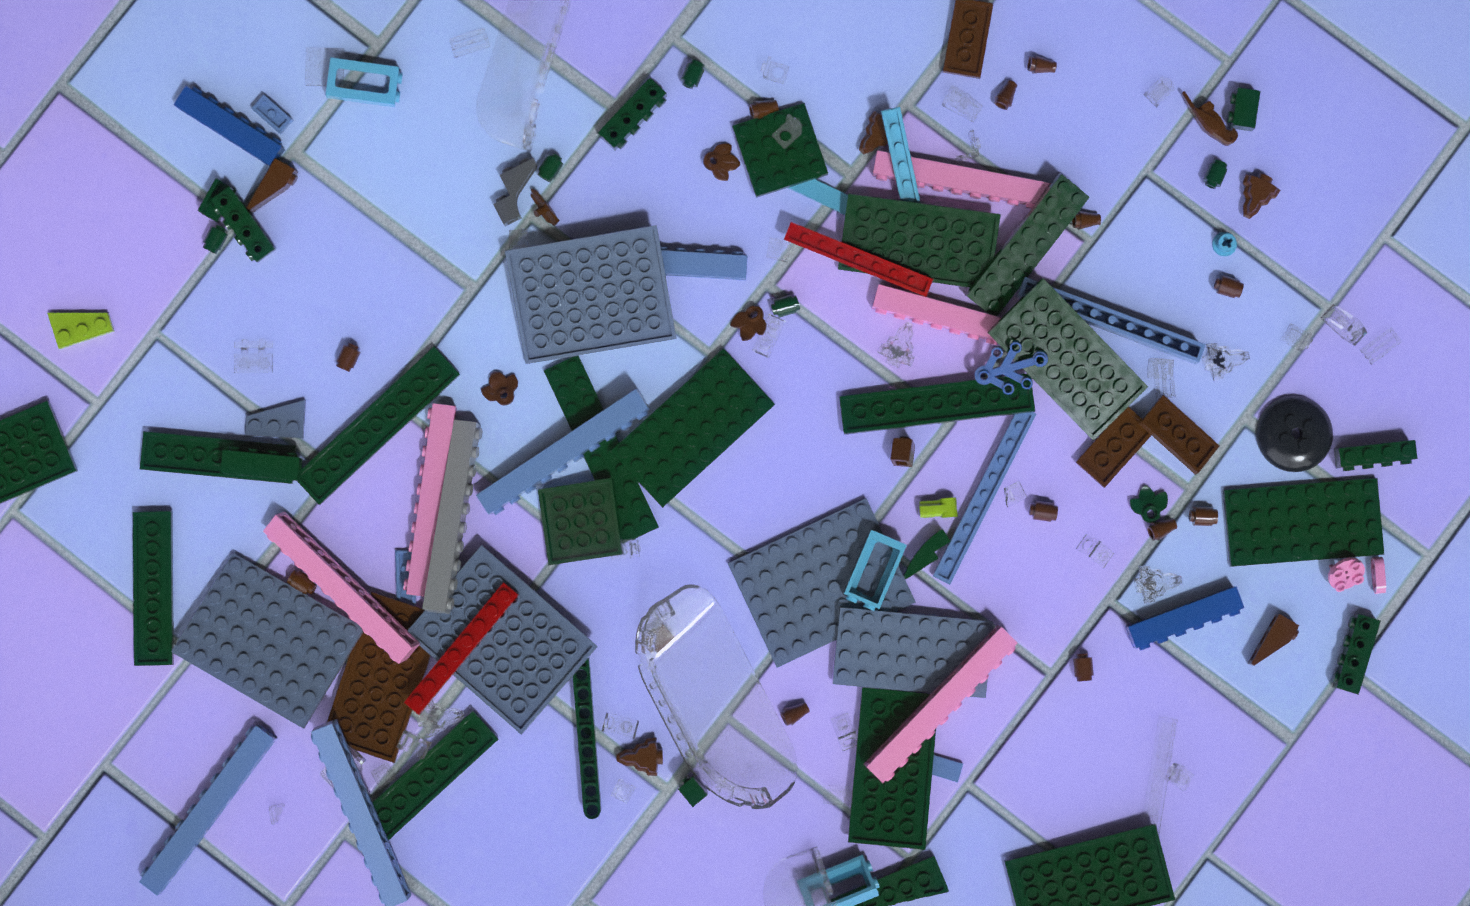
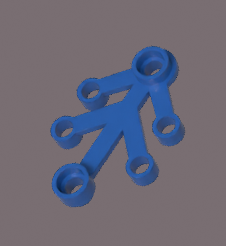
M1015 340L1011 342L1010 350L1001 366L993 368L996 360L1003 355V349L1000 346H995L992 348L991 356L986 365L976 369L975 379L982 385L992 383L1003 389V392L1007 395L1014 392L1013 383L1004 382L996 376L1003 374L1020 383L1024 389H1030L1033 385L1032 378L1025 377L1015 372V370L1033 365L1043 367L1048 362V355L1045 351L1038 350L1034 352L1031 358L1011 363L1016 353H1019L1022 348L1021 343ZM1018 344L1019 349L1014 350L1012 346ZM994 350H1000V355H995ZM1038 357H1042V358L1044 359V361H1043V362H1037L1036 359H1037ZM986 373L988 377L982 378L981 374ZM1029 380L1031 384L1026 386L1023 382ZM1005 386H1011L1012 390H1005Z

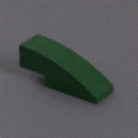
M943 529L932 535L915 553L903 575L905 579L939 559L935 551L951 542Z

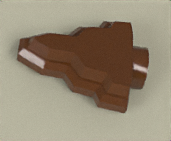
M876 111L868 118L870 123L865 128L866 135L860 143L859 151L863 155L873 152L878 146L885 147L888 145L882 115Z
M1259 173L1255 177L1245 174L1242 183L1245 186L1243 195L1246 199L1243 204V217L1247 219L1252 218L1259 212L1261 206L1268 205L1270 200L1276 199L1281 191L1271 184L1273 179L1268 175Z
M656 737L647 738L644 743H638L634 749H625L616 754V761L625 766H634L637 771L646 772L648 776H657L658 765H663V749H658Z

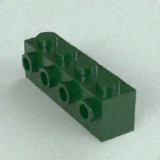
M649 78L600 129L598 136L614 151L618 148L621 150L628 142L626 139L631 134L633 136L637 134L641 129L640 125L652 118L654 115L653 111L657 107L661 108L666 103L667 93Z
M229 186L211 199L213 202L211 207L217 215L221 213L225 220L222 222L228 230L232 229L236 234L234 236L235 240L240 246H245L248 250L245 253L251 261L255 260L259 263L277 250L232 187Z
M1415 440L1334 449L1336 469L1343 468V471L1355 470V466H1362V469L1374 468L1373 464H1381V467L1393 466V462H1400V465L1412 464V460L1418 459Z
M229 447L228 450L222 451L220 473L300 481L303 458H299L296 453H286V456H279V452L267 451V454H259V450L256 449L240 452V448Z
M1354 614V616L1350 617L1348 622L1349 633L1345 635L1342 643L1344 650L1337 659L1338 670L1334 672L1331 680L1333 688L1359 695L1380 626V620L1361 614Z

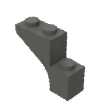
M525 158L519 162L520 165L514 168L512 166L507 167L500 174L509 196L503 195L495 200L496 203L493 205L505 227L522 219L518 211L517 201L520 193L537 169L534 158Z

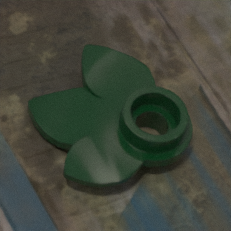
M1147 485L1141 488L1138 495L1139 499H1130L1132 511L1141 515L1142 519L1147 523L1158 521L1160 512L1168 504L1166 492L1155 495L1153 490ZM1149 510L1153 511V517H1148L1147 512Z

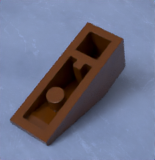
M274 159L249 202L247 209L255 212L288 190L290 186L296 183L298 172L283 162Z
M1275 614L1247 664L1255 666L1291 640H1295L1299 633V630H1297L1299 625L1281 614Z

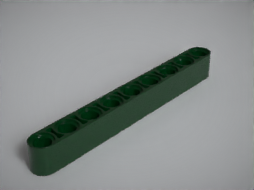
M589 657L579 668L587 672L586 679H578L576 672L573 675L583 812L588 819H596L602 811ZM584 688L588 691L589 696L587 699H581L578 696L580 689ZM582 708L589 709V718L585 719L580 716ZM582 728H590L592 735L589 738L583 737L581 734ZM588 746L593 749L591 757L584 756V747ZM586 766L594 768L595 774L593 776L585 774L584 769ZM589 785L596 788V794L593 796L586 793V787ZM595 805L598 808V813L595 815L589 814L587 811L588 806Z

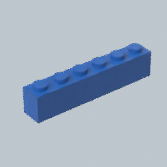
M185 86L173 104L185 114L269 167L274 159L279 160L285 151L281 146V141L275 137L269 139L265 136L266 132L259 127L255 129L250 127L248 120L243 117L236 118L233 116L234 112L227 107L220 108L217 106L219 102L213 98H204L201 96L203 92L194 86L191 89Z
M1233 586L1128 625L1126 630L1133 648H1139L1141 651L1151 647L1150 643L1155 641L1158 644L1168 641V637L1175 634L1176 637L1187 634V629L1193 628V630H1198L1205 627L1204 623L1211 621L1213 624L1222 621V616L1228 614L1230 617L1241 613L1240 610L1245 607L1237 586Z

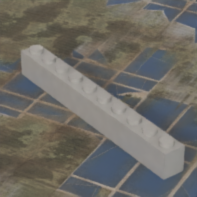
M454 420L422 607V609L428 612L450 614L454 607L453 593L457 589L458 584L456 575L461 566L459 557L460 552L464 548V542L462 541L463 533L465 534L467 530L466 515L470 512L469 496L473 493L472 478L476 475L475 460L479 456L478 442L482 438L483 433L481 426L477 422Z

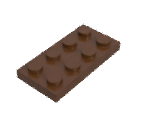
M955 0L942 73L976 79L981 78L993 3L976 0Z
M1164 395L1159 397L1139 422L1140 426L1195 475L1201 471L1220 446Z
M1127 407L1098 436L1075 463L1099 485L1105 488L1152 435L1139 425L1142 418L1131 408Z

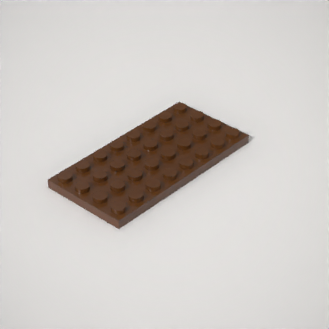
M374 592L370 593L407 631L425 611L422 608ZM362 633L349 655L327 722L337 719L349 748L392 763L396 762L413 711L404 702L424 679L431 655L421 646H418L407 660L398 664L389 657V654L384 649L377 646L375 640L370 635Z

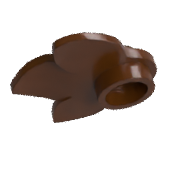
M728 143L717 145L713 152L707 153L703 158L704 167L712 171L714 177L720 181H728V172L736 170L741 165L738 158L730 154L732 145ZM711 158H714L716 160L715 164H712L710 162Z
M750 306L746 312L738 313L732 319L730 326L740 328L741 340L748 341L755 334L763 335L767 324L763 319V310L759 306Z
M493 371L489 377L490 385L482 387L481 393L488 401H497L500 405L507 406L514 400V391L518 387V379L515 374H511L506 378L501 372ZM507 393V397L502 398V394Z

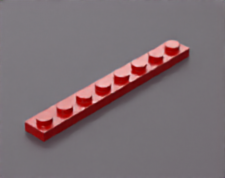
M790 222L784 240L925 297L933 281L932 278L793 222Z
M503 582L404 703L420 715L519 594Z

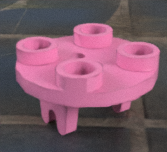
M1348 557L1337 562L1335 565H1329L1328 581L1337 592H1342L1364 581L1365 567L1361 560Z

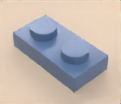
M265 95L251 108L280 135L293 122L286 113Z

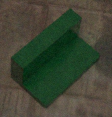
M215 178L197 211L219 223L222 215L221 213L217 215L213 210L211 199L228 188L229 185Z

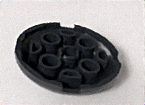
M1287 396L1274 401L1262 412L1257 422L1256 441L1264 458L1271 465L1287 472H1302L1314 468L1327 456L1333 441V428L1328 414L1318 403L1302 396ZM1295 428L1300 433L1298 439L1292 436V430Z

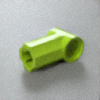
M956 497L941 498L933 501H919L920 518L958 517Z

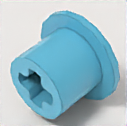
M1221 232L1214 237L1212 247L1216 254L1226 257L1235 252L1237 241L1232 234Z

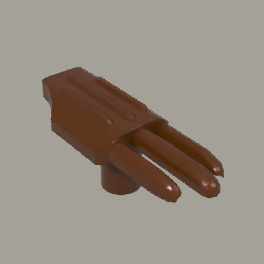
M531 189L533 194L530 196L538 206V209L533 211L536 217L542 215L546 222L551 223L553 226L557 225L559 219L550 205L544 201L537 190Z

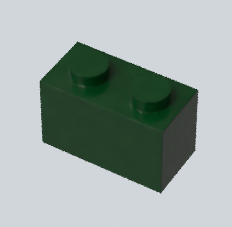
M1238 87L1231 93L1230 104H1232V111H1229L1227 116V122L1230 123L1229 128L1251 132L1255 129L1261 91Z
M694 774L691 777L687 775L679 781L680 786L678 790L692 807L708 795V791Z

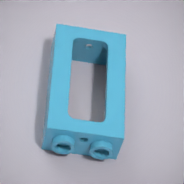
M330 57L326 98L395 107V102L399 103L400 91H397L398 84H402L403 73L399 72L400 69L396 66ZM338 69L387 75L390 77L389 91L383 94L336 87Z
M870 530L843 593L847 595L846 599L857 603L859 600L865 603L863 607L873 611L875 608L880 609L907 545ZM880 542L891 547L893 552L874 596L869 597L858 592L856 588L875 543Z
M863 855L798 881L807 906H816L813 898L815 892L859 874L863 876L866 882V889L824 906H854L879 896L877 888H880L876 876L872 878L870 874L873 871L870 861H865Z

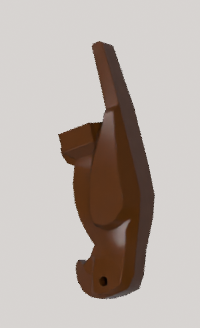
M1185 91L1181 93L1188 109L1204 133L1224 146H1229L1237 140L1238 132L1234 128L1232 130L1226 129L1222 118L1214 111V104L1211 101L1196 108Z

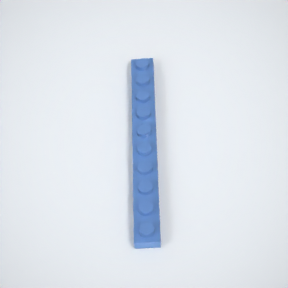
M1036 413L1014 414L933 577L949 585L951 584L1037 415Z

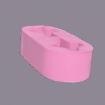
M1372 557L1373 591L1375 594L1386 593L1383 557Z

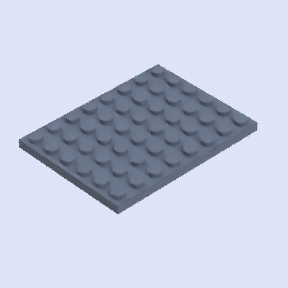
M657 225L505 251L525 364L677 339Z
M867 498L728 563L777 668L837 639L840 607L868 609L863 607L865 603L859 600L857 603L851 602L846 599L847 595L843 594L870 530L883 534ZM880 542L875 543L856 589L858 592L869 597L874 596L892 554L889 546ZM899 566L896 569L880 609L875 608V610L897 612L916 603Z
M481 545L456 575L458 584L457 589L453 593L454 607L450 614L428 612L425 610L409 628L408 632L420 643L419 646L436 661H439L503 582L519 594L453 675L522 735L598 646Z
M233 553L171 652L304 729L363 631L355 622Z

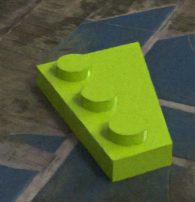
M47 313L58 349H64L115 332L109 313Z

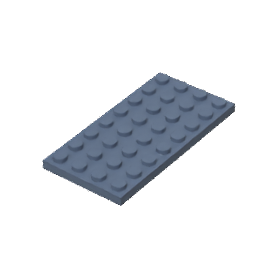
M840 607L832 684L932 693L993 630V621ZM988 679L982 684L979 683L975 687V692L970 697L986 698Z

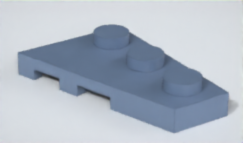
M306 400L246 416L245 435L304 438Z

